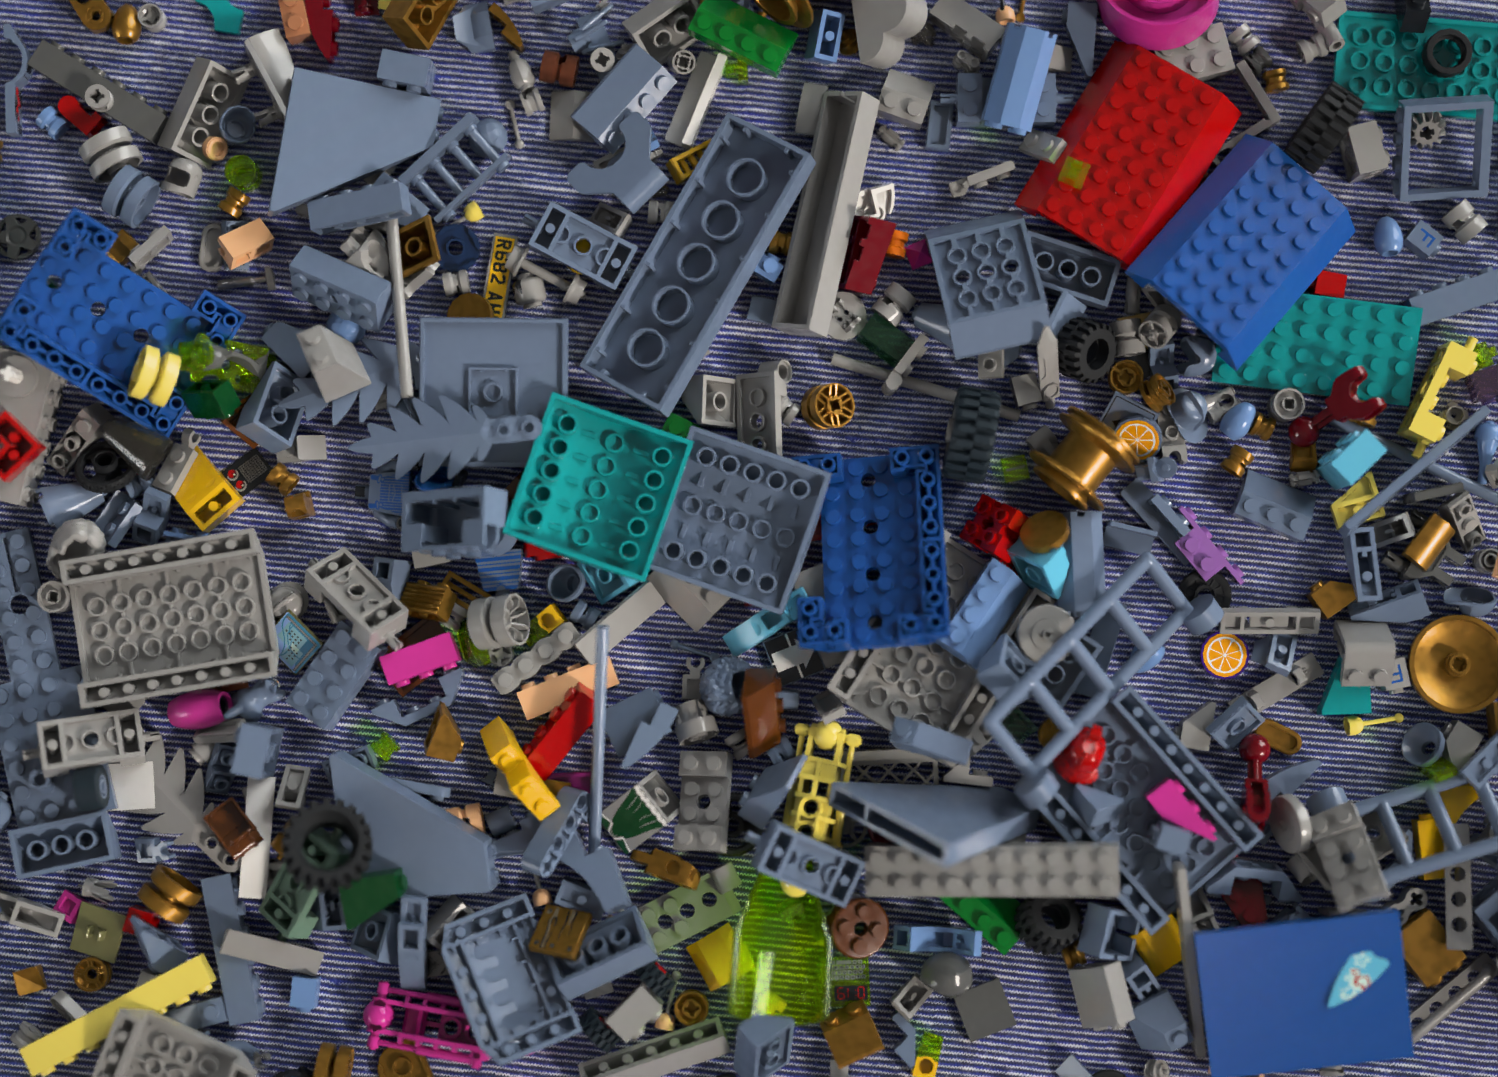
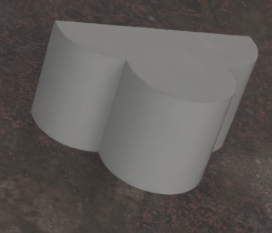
M851 0L860 63L881 70L895 65L904 52L905 39L918 34L926 23L928 9L925 0Z

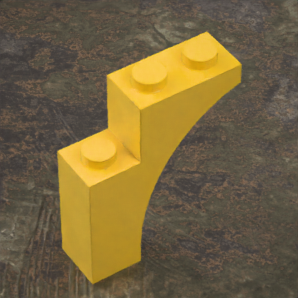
M497 716L480 730V734L490 760L505 774L510 790L528 809L542 821L560 807L558 800L528 761L516 739L514 731L500 716Z
M1469 783L1439 792L1452 824H1456L1463 812L1479 799L1476 790ZM1418 814L1419 819H1411L1416 860L1444 852V841L1432 814ZM1445 868L1419 875L1418 878L1422 880L1445 878Z

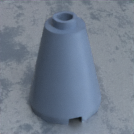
M921 303L919 307L916 306L911 317L914 320V326L952 348L943 304Z
M78 482L35 489L36 494L42 493L43 498H40L39 501L49 525L55 524L56 529L52 530L53 534L65 521L84 517L105 502L104 497L108 496V493L90 492L84 489Z

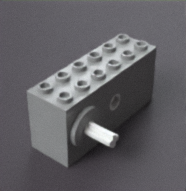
M0 348V414L4 411L11 412L46 449L11 483L4 482L0 478V501L32 508L39 497V493L36 494L35 489H37L39 480H42L45 474L43 463L45 456H48L51 450V442L49 440L51 432H54L57 426V418L55 416L57 408L60 409L62 406L63 395L61 392L63 385H66L68 380L25 354L5 348ZM0 442L1 450L4 447V445Z

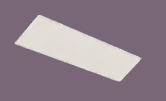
M248 777L245 814L253 825L257 827V831L264 840L241 858L239 898L264 899L267 894L276 777L263 779Z

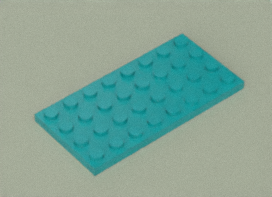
M1346 11L1337 18V29L1345 40V45L1334 53L1332 82L1335 81L1365 101L1361 111L1396 113L1398 100L1487 94L1494 100L1493 122H1498V23L1429 17L1424 33L1399 32L1397 16L1394 14ZM1449 28L1459 30L1471 42L1473 53L1470 63L1462 72L1454 77L1440 78L1434 76L1427 71L1423 64V46L1433 34L1440 30ZM1441 40L1434 46L1433 57L1442 67H1453L1460 61L1461 51L1453 41ZM1476 109L1439 111L1442 118L1476 120Z
M1302 294L1237 371L1232 369L1217 355L1216 362L1212 368L1211 382L1274 390L1293 388L1301 393L1330 396L1333 383L1339 375L1355 366H1364L1368 376L1358 386V399L1366 401L1372 397L1384 399L1386 404L1409 406L1423 308ZM1216 344L1215 348L1218 354L1222 348Z

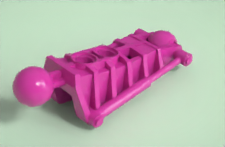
M381 980V982H378L376 992L378 996H373L372 1001L364 1008L363 1020L367 1026L366 1031L371 1032L368 1035L366 1047H369L368 1049L376 1050V1048L379 1049V1046L406 1050L416 1052L417 1055L470 1064L473 1069L481 1068L482 1062L491 1059L479 1049L476 1039L471 1037V1027L459 997L390 987L391 984L388 981ZM389 993L406 996L405 1001L388 999L386 997ZM412 997L424 999L423 1003H412ZM430 1003L441 1004L440 1008L430 1006ZM391 1005L406 1008L402 1032L387 1029L394 1019V1010ZM448 1006L457 1007L459 1010L448 1009ZM429 1012L442 1014L440 1023L427 1021ZM451 1020L455 1021L458 1025V1031L454 1035L448 1034L445 1029L447 1022ZM426 1026L439 1028L438 1037L425 1036ZM379 1034L396 1036L398 1040L397 1042L381 1040ZM404 1039L415 1040V1046L403 1044ZM422 1043H431L433 1044V1047L422 1045ZM441 1045L451 1047V1050L440 1049ZM459 1049L471 1050L470 1054L458 1052Z

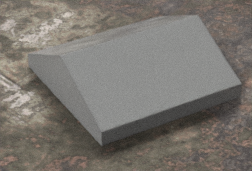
M579 90L551 92L550 141L595 142L570 117L591 92Z

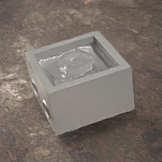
M1376 120L1350 126L1338 144L1349 184L1377 177L1389 167L1390 156L1388 151L1383 148V131L1381 126H1377Z

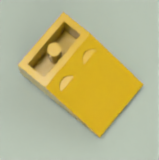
M196 446L194 450L199 454L174 497L202 532L209 533L241 506L245 499L199 446Z

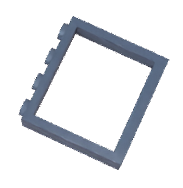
M1487 94L1398 100V108H1396V113H1394L1397 132L1393 134L1396 156L1392 157V168L1395 171V180L1391 181V186L1393 187L1392 194L1400 202L1488 197L1494 100ZM1476 109L1472 185L1408 189L1412 113Z

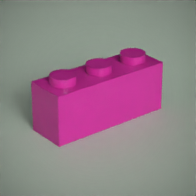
M452 632L438 635L379 657L388 685H396L397 688L411 684V678L419 676L420 680L433 676V670L441 667L443 671L457 667L456 662L462 660Z

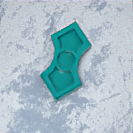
M195 0L198 4L207 7L212 12L215 31L240 36L245 13L243 10L237 9L228 0Z

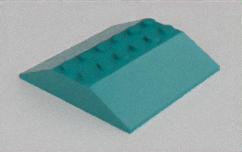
M552 392L541 423V434L535 439L502 533L559 556L645 583L694 441Z

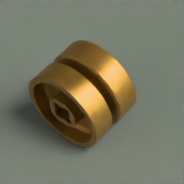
M839 383L812 387L804 394L801 401V413L805 422L817 430H827L846 425L852 419L855 410V402L851 392Z
M322 1042L316 1060L314 1077H351L355 1053L354 1047L341 1045L337 1052L336 1044Z

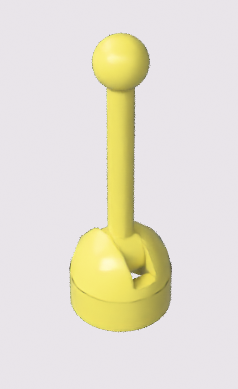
M1397 713L1393 717L1362 721L1360 717L1352 715L1344 717L1343 725L1347 736L1361 733L1364 726L1393 721L1401 723L1404 720V716L1401 713Z

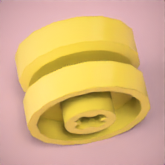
M145 344L131 374L128 396L142 400L148 394L149 403L164 407L177 380L181 356L166 352L160 358V350L158 348Z

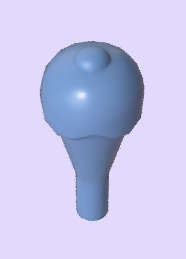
M1491 420L1479 424L1474 432L1479 458L1477 482L1480 484H1487L1488 478L1485 474L1486 465L1491 464L1498 447V425Z

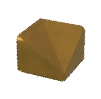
M41 964L13 972L18 996L47 988Z

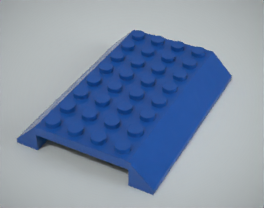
M1245 134L1128 267L1125 273L1141 288L1148 284L1154 287L1222 348L1217 355L1232 369L1237 371L1356 230L1347 207L1274 142Z

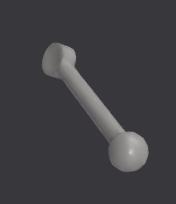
M507 100L505 106L510 112L516 139L515 147L522 149L524 142L520 139L514 112L515 103L513 100Z

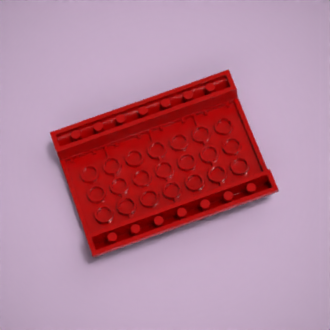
M1114 41L1056 137L1062 138L1068 145L1055 164L1043 160L1039 162L1014 205L1034 217L1038 213L1119 260L1121 268L1127 270L1193 195L1242 113L1223 93L1136 44Z

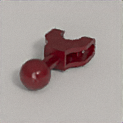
M1355 366L1335 379L1331 395L1324 400L1328 406L1312 418L1300 416L1290 423L1288 436L1294 445L1298 447L1312 446L1319 438L1320 429L1334 420L1344 423L1349 419L1369 421L1386 408L1387 404L1382 398L1372 397L1364 402L1358 399V386L1368 376L1364 366Z
M1252 733L1242 738L1238 748L1240 757L1247 763V778L1244 779L1241 787L1240 809L1246 814V818L1249 821L1258 824L1257 828L1262 832L1265 821L1270 814L1271 801L1268 779H1262V763L1268 759L1271 747L1263 735Z

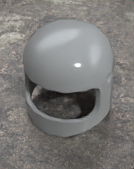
M181 157L175 158L169 163L167 175L164 181L161 182L160 188L185 198L194 199L203 177L202 169L192 160Z

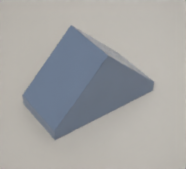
M1076 783L1068 804L1085 824L1091 828L1115 820L1124 803V798Z

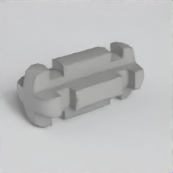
M883 124L876 133L878 137L882 136V140L890 147L894 146L895 151H899L905 144V140H901L900 136L891 128L888 129L886 124Z
M1313 470V473H1310V471L1297 472L1296 475L1291 473L1289 474V484L1292 488H1295V485H1298V487L1312 485V482L1318 484L1320 481L1319 473L1317 470Z

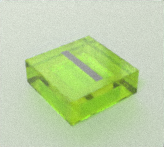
M1025 454L1000 459L1005 483L1030 478Z

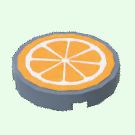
M1129 415L1120 420L1114 430L1133 449L1140 462L1147 461L1146 458L1155 457L1160 450L1163 439L1161 429L1156 421L1150 420L1144 415Z

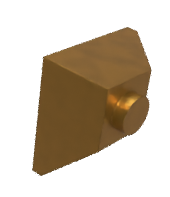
M426 215L399 229L403 279L441 260L430 215Z

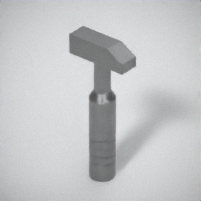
M269 266L264 267L266 276H247L217 281L219 290L253 286L255 283L267 282L268 291L277 290L275 275Z

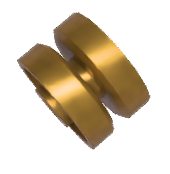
M158 864L150 874L153 883H144L137 892V896L158 915L173 923L183 924L190 914L187 906H196L203 893L196 885L177 871Z

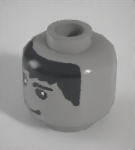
M530 272L518 275L519 280L512 284L516 304L523 306V309L542 306V301L547 298L543 279L533 276Z

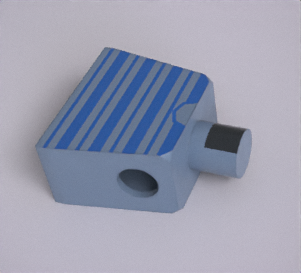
M510 549L507 553L500 556L475 559L484 592H495V597L510 594V590L520 589L523 549Z

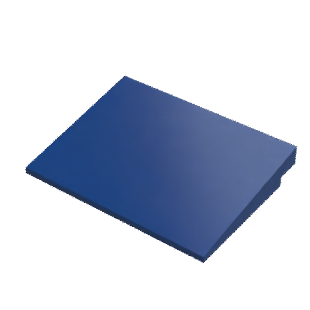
M1396 908L1193 932L1211 1077H1243L1414 1057L1400 916ZM1372 951L1375 956L1386 959L1390 963L1387 969L1362 992L1343 1003L1328 1008L1333 986L1351 955Z

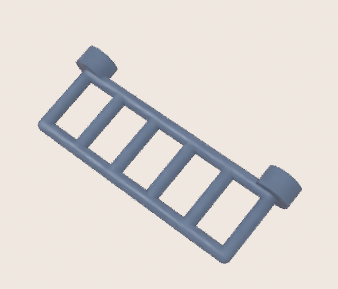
M1458 771L1354 803L1360 817L1377 812L1399 863V866L1382 871L1387 885L1498 851V802L1488 781L1479 790H1476V793L1496 836L1462 846L1439 794V792L1468 784L1467 780ZM1342 787L1323 789L1314 793L1306 800L1311 816L1348 802ZM1425 797L1447 851L1414 861L1391 807ZM1347 853L1343 857V862L1346 865L1353 863L1355 860L1354 853Z

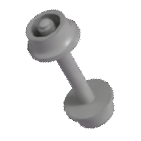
M515 245L512 252L506 254L508 260L504 268L511 271L513 277H516L520 268L527 270L567 291L562 300L563 303L570 302L577 305L580 297H586L584 289L587 282L579 277L580 274L577 273L572 283L525 259L530 250L528 247L521 248Z

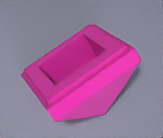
M925 239L904 247L912 270L932 263Z

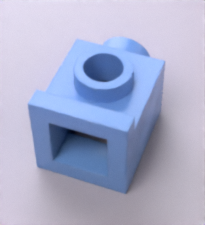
M764 253L752 275L771 285L775 283L784 266L775 255Z

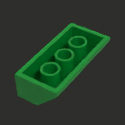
M704 0L698 7L688 27L690 36L774 78L778 77L798 37L797 33L731 0Z
M939 897L975 930L982 931V936L1004 956L1019 940L1018 935H1020V932L1015 931L1014 926L1017 922L1014 921V916L1017 914L1015 911L1020 902L1014 897Z

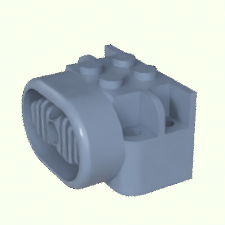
M481 485L402 493L401 552L431 554L432 557H446L447 560H461V557L479 559L481 557H495L507 553L517 541L516 538L502 533L512 503L508 501V491Z

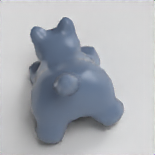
M273 677L259 679L252 687L240 689L231 696L233 707L223 717L227 720L239 715L247 723L256 722L263 715L264 707L282 700L286 696V691L283 689L279 690L280 683Z

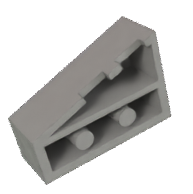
M938 0L929 11L927 19L983 63L1000 44L1006 29L964 0Z

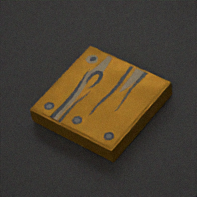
M546 904L528 948L533 952L575 961L593 919L592 914Z

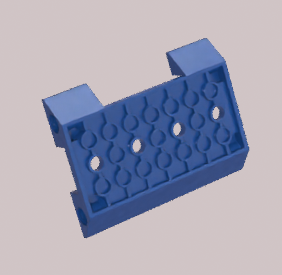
M74 207L58 226L0 317V340L167 440L188 408L181 393L196 380H202L208 371L203 370L214 361V349L211 344L226 349L247 315L205 289L189 306L185 305L107 256L106 254L118 237V234ZM49 276H59L61 278V285L58 288H50L46 283ZM93 303H103L105 311L101 315L92 314L90 308ZM140 328L148 332L147 339L142 342L134 339V332ZM145 344L158 348L160 350V358L166 352L190 357V364L185 368L180 367L174 388L164 407L149 403L148 394L142 400L128 396L131 374Z
M939 444L889 448L890 455L843 459L841 453L791 457V460L832 473L821 509L824 600L822 596L797 598L799 648L822 652H840L928 645L950 636ZM866 477H874L876 479L875 484L871 487L863 486L862 482ZM869 523L878 525L877 531L873 534H868L864 531ZM871 570L880 572V577L876 581H869L867 579V574ZM875 617L881 618L883 621L878 629L869 627L870 620Z

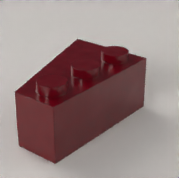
M854 215L838 288L862 294H872L877 285V278L897 223L870 216Z

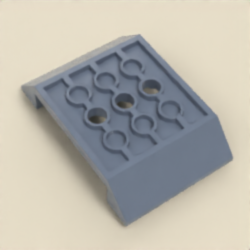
M1020 210L924 231L949 327L955 360L1038 342L1045 326H1048L1052 331L1047 301L1025 219ZM1008 264H1015L1018 267L1014 272H1008L1004 268ZM985 269L994 272L991 277L987 278L982 277L980 273ZM959 275H967L969 280L965 283H960L956 281V278Z

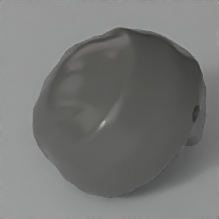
M942 951L933 954L924 962L920 971V980L924 985L942 996L954 998L961 996L972 986L973 971L965 957L950 951Z

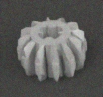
M1439 111L1434 113L1423 112L1417 115L1412 114L1410 145L1414 146L1417 144L1418 149L1422 150L1425 145L1432 149L1433 142L1441 143L1439 136L1446 135V130L1444 129L1446 121L1441 119L1442 115Z

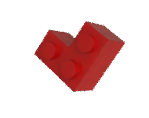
M4 411L0 414V442L4 445L0 450V478L4 482L11 483L46 447L11 412Z

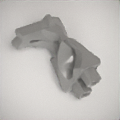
M363 227L354 228L339 247L348 256L344 262L391 282L387 241L375 228L370 232H367ZM438 262L403 279L405 300H408L418 288L434 276L436 269L440 266Z

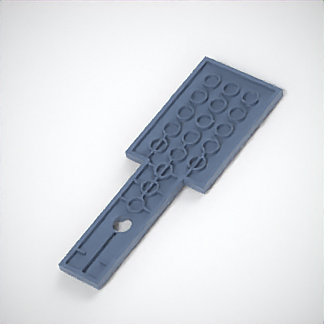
M29 527L0 534V634L11 682L0 684V749L18 829L118 808L108 763L100 764L105 768L109 781V802L105 809L80 811L77 808L72 788L73 774L76 768L69 769L70 774L53 777L50 787L44 790L33 789L28 782L29 773L33 769L42 768L39 758L23 761L22 750L37 748L39 738L36 722L97 714L96 707L81 709L77 684L83 683L81 665L65 669L61 668L49 612L44 611L37 601V592L43 583ZM17 595H24L29 600V607L22 614L15 613L11 608V601ZM94 734L87 735L84 738V743L88 746H94L99 741L98 737ZM38 774L35 778L38 785L45 783L44 775Z

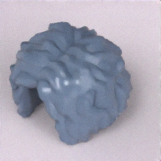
M735 655L718 658L700 676L699 692L709 711L727 717H732L733 714H741L743 711L741 697L745 671L751 667L741 657L737 658Z

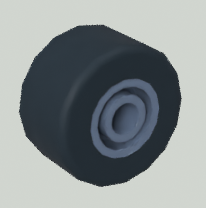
M102 765L76 768L73 774L72 788L77 808L80 811L105 809L109 802L110 792L105 768Z

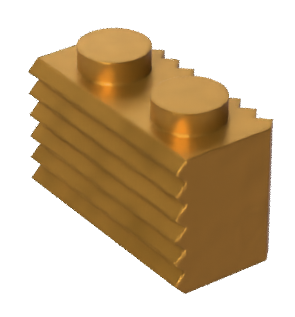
M418 580L417 583H406L400 602L409 610L408 617L448 622L458 596L451 591L449 585L438 582L435 586L424 580Z

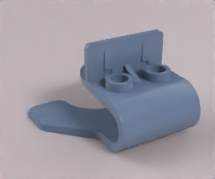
M638 112L629 114L620 123L619 128L625 137V149L623 152L615 155L609 161L606 168L595 169L581 162L567 176L568 182L578 193L582 195L614 194L632 214H635L669 181L666 175L650 159L652 127Z

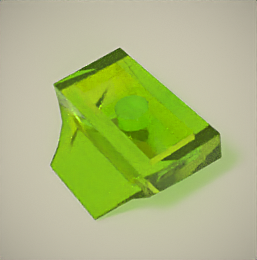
M467 619L462 621L457 638L463 659L475 668L491 664L488 650H480L474 645L469 635Z

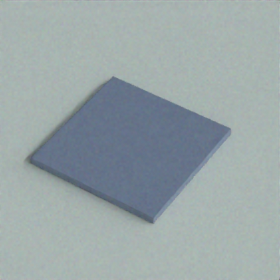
M419 317V400L435 409L447 422V417L439 399L440 395H444L462 406L474 418L475 415L472 407L477 405L485 412L489 419L532 415L542 423L552 392L568 397L569 319ZM527 423L524 429L526 432H532L534 426L532 423ZM505 425L501 426L500 433L506 435L509 431L508 427ZM535 439L492 444L487 456L481 462L478 461L477 449L465 467H526ZM451 452L441 466H449ZM424 454L419 460V466L423 465Z

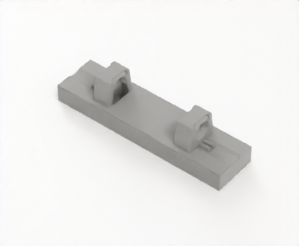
M1247 606L1222 608L1224 615L1218 627L1220 634H1319L1321 611L1319 608H1297L1296 606H1286V608H1248Z
M1309 652L1292 663L1291 672L1287 677L1274 673L1226 703L1230 707L1238 698L1243 696L1260 713L1324 674V671L1313 653ZM1290 673L1296 677L1297 683H1295Z

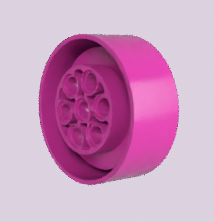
M1097 0L1102 21L1117 38L1127 44L1139 45L1146 50L1161 51L1184 46L1201 36L1213 22L1220 0Z

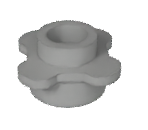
M1456 401L1449 402L1446 410L1439 413V417L1446 420L1451 430H1455L1469 416L1468 412L1461 406H1458Z

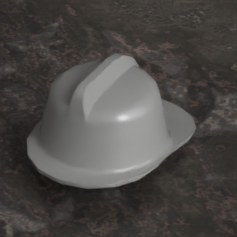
M283 582L270 590L275 624L288 609L298 618L306 612L309 605V596L300 584Z

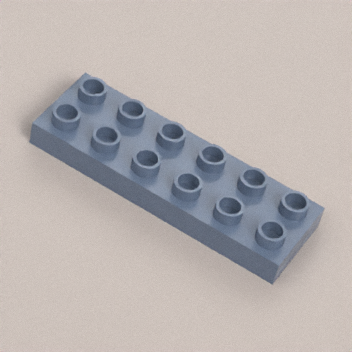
M727 112L579 367L589 375L668 418L817 164L812 155Z

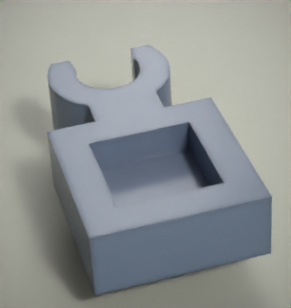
M141 836L134 839L138 863H158L176 857V853H169L167 850V846L174 844L173 840L169 839L160 842V836Z

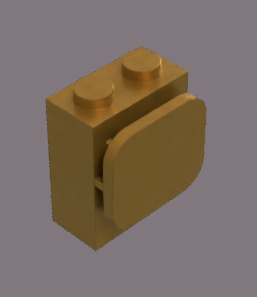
M1423 908L1408 918L1405 924L1401 925L1404 964L1421 985L1427 988L1429 986L1434 987L1443 980L1442 976L1448 971L1453 972L1462 966V960L1466 958V955L1462 950L1447 949L1446 930L1429 909Z

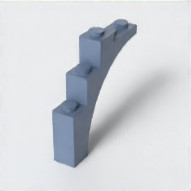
M530 812L525 815L524 819L519 820L522 830L515 829L507 832L504 838L499 840L492 839V845L494 844L496 847V859L506 856L523 855L542 821ZM576 830L559 862L574 869L587 881L596 893L604 911L609 915L633 906L613 851L608 846H598L591 849L590 854H587L581 834Z

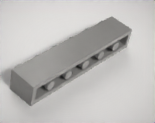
M718 1016L577 1065L580 1077H660L730 1053L731 1050L726 1032Z

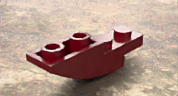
M305 0L307 18L313 37L326 60L334 64V56H338L339 44L335 41V34L340 30V19L336 17L333 10L327 9L331 8V0Z

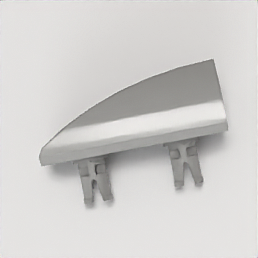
M279 28L247 38L244 41V46L250 63L230 71L233 78L237 77L235 79L237 86L255 76L260 78L272 100L273 106L254 113L255 120L262 119L259 121L260 128L278 119L284 122L294 71L293 61Z

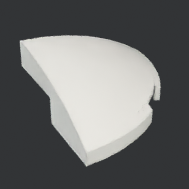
M889 183L860 190L855 216H870L884 220L886 215L891 214L895 198L894 184Z

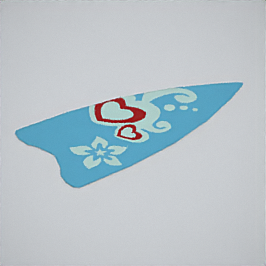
M1372 951L1351 955L1333 986L1328 1008L1343 1003L1362 992L1387 969L1390 963L1386 959L1375 956Z

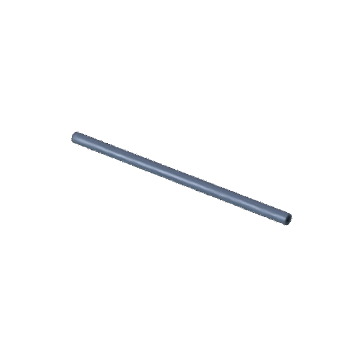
M1336 420L1329 423V425L1347 434L1353 433L1355 430L1362 431L1365 429L1349 420L1345 423ZM1368 430L1387 449V453L1412 465L1419 460L1411 456L1413 451ZM1436 462L1425 470L1451 484L1461 482L1463 483L1464 490L1498 506V492Z
M608 625L596 626L588 854H590L591 849L601 846Z

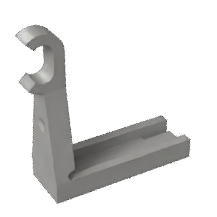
M1245 60L1235 65V72L1261 111L1264 119L1223 144L1218 154L1226 149L1232 150L1245 134L1256 137L1279 123L1282 119ZM1216 155L1213 164L1217 167L1221 161L1217 159Z

